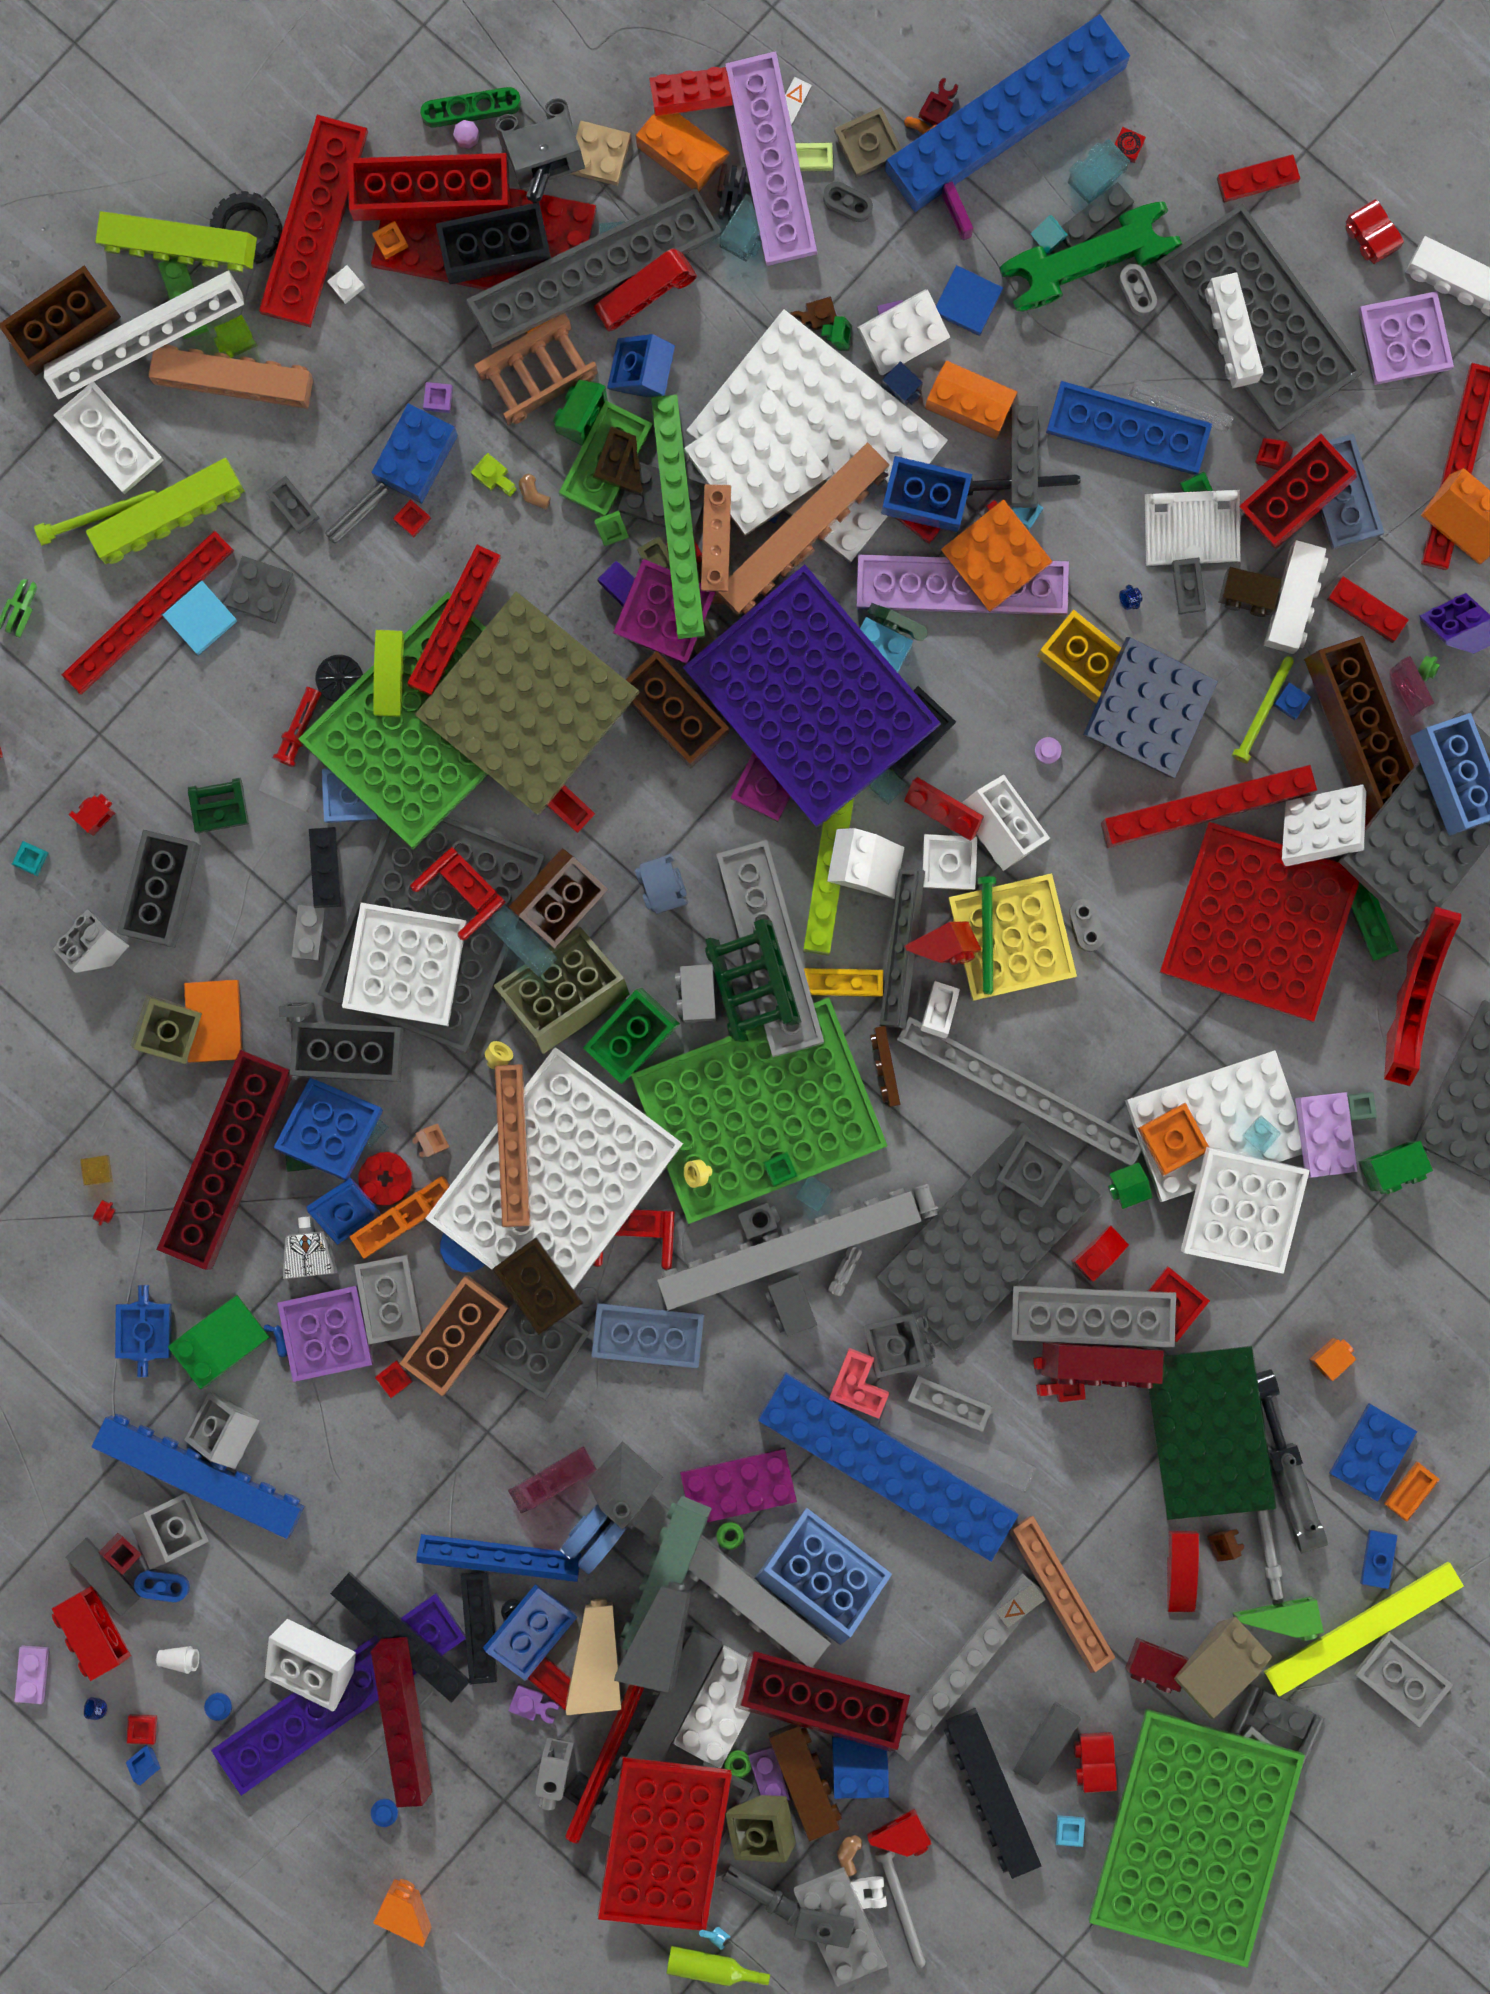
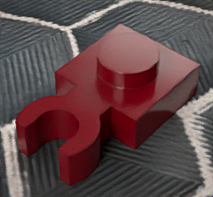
M942 78L938 85V94L930 92L919 112L918 118L932 125H938L947 119L954 105L949 100L956 96L958 85L955 84L952 90L947 91L944 89L946 78Z

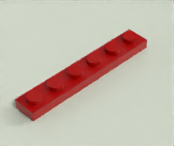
M478 544L476 545L407 682L409 687L428 696L432 695L437 688L501 560V555Z

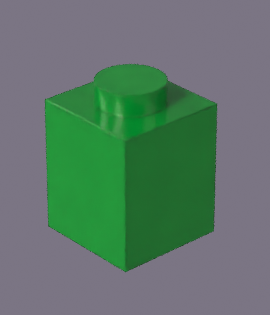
M1140 1163L1109 1173L1111 1185L1108 1186L1109 1193L1113 1201L1118 1199L1122 1209L1153 1198L1149 1180Z

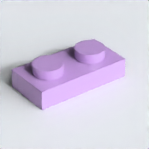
M23 1645L20 1647L14 1702L44 1703L49 1656L48 1647Z

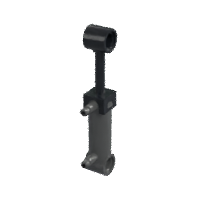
M1271 1369L1257 1373L1260 1398L1276 1448L1268 1450L1272 1469L1276 1472L1290 1516L1296 1545L1302 1554L1327 1546L1328 1541L1324 1528L1318 1519L1301 1466L1303 1461L1298 1446L1293 1443L1286 1445L1272 1401L1274 1396L1280 1394L1276 1377Z

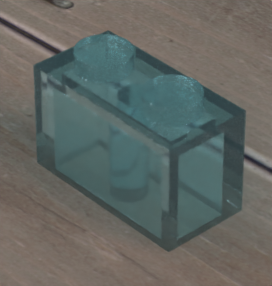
M1109 138L1103 144L1100 142L1095 144L1088 152L1090 156L1083 162L1078 160L1069 170L1068 184L1088 204L1093 202L1127 170L1130 162Z

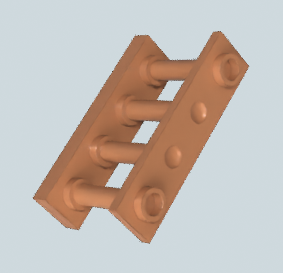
M565 313L474 364L480 380H491L509 409L503 413L507 425L511 423L518 424L527 418V414L565 393L572 385L576 386L578 380L591 382L598 373L594 361L585 365L568 337L571 324ZM554 339L556 341L559 340L577 370L564 379L545 349L546 344ZM530 353L537 354L554 383L541 392L523 363V357ZM509 365L515 368L531 395V398L519 405L500 376L501 370Z
M705 484L701 591L728 592L731 541V485ZM715 593L711 604H725Z

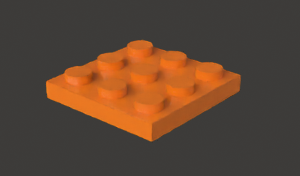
M1004 499L941 549L989 612L1053 563Z

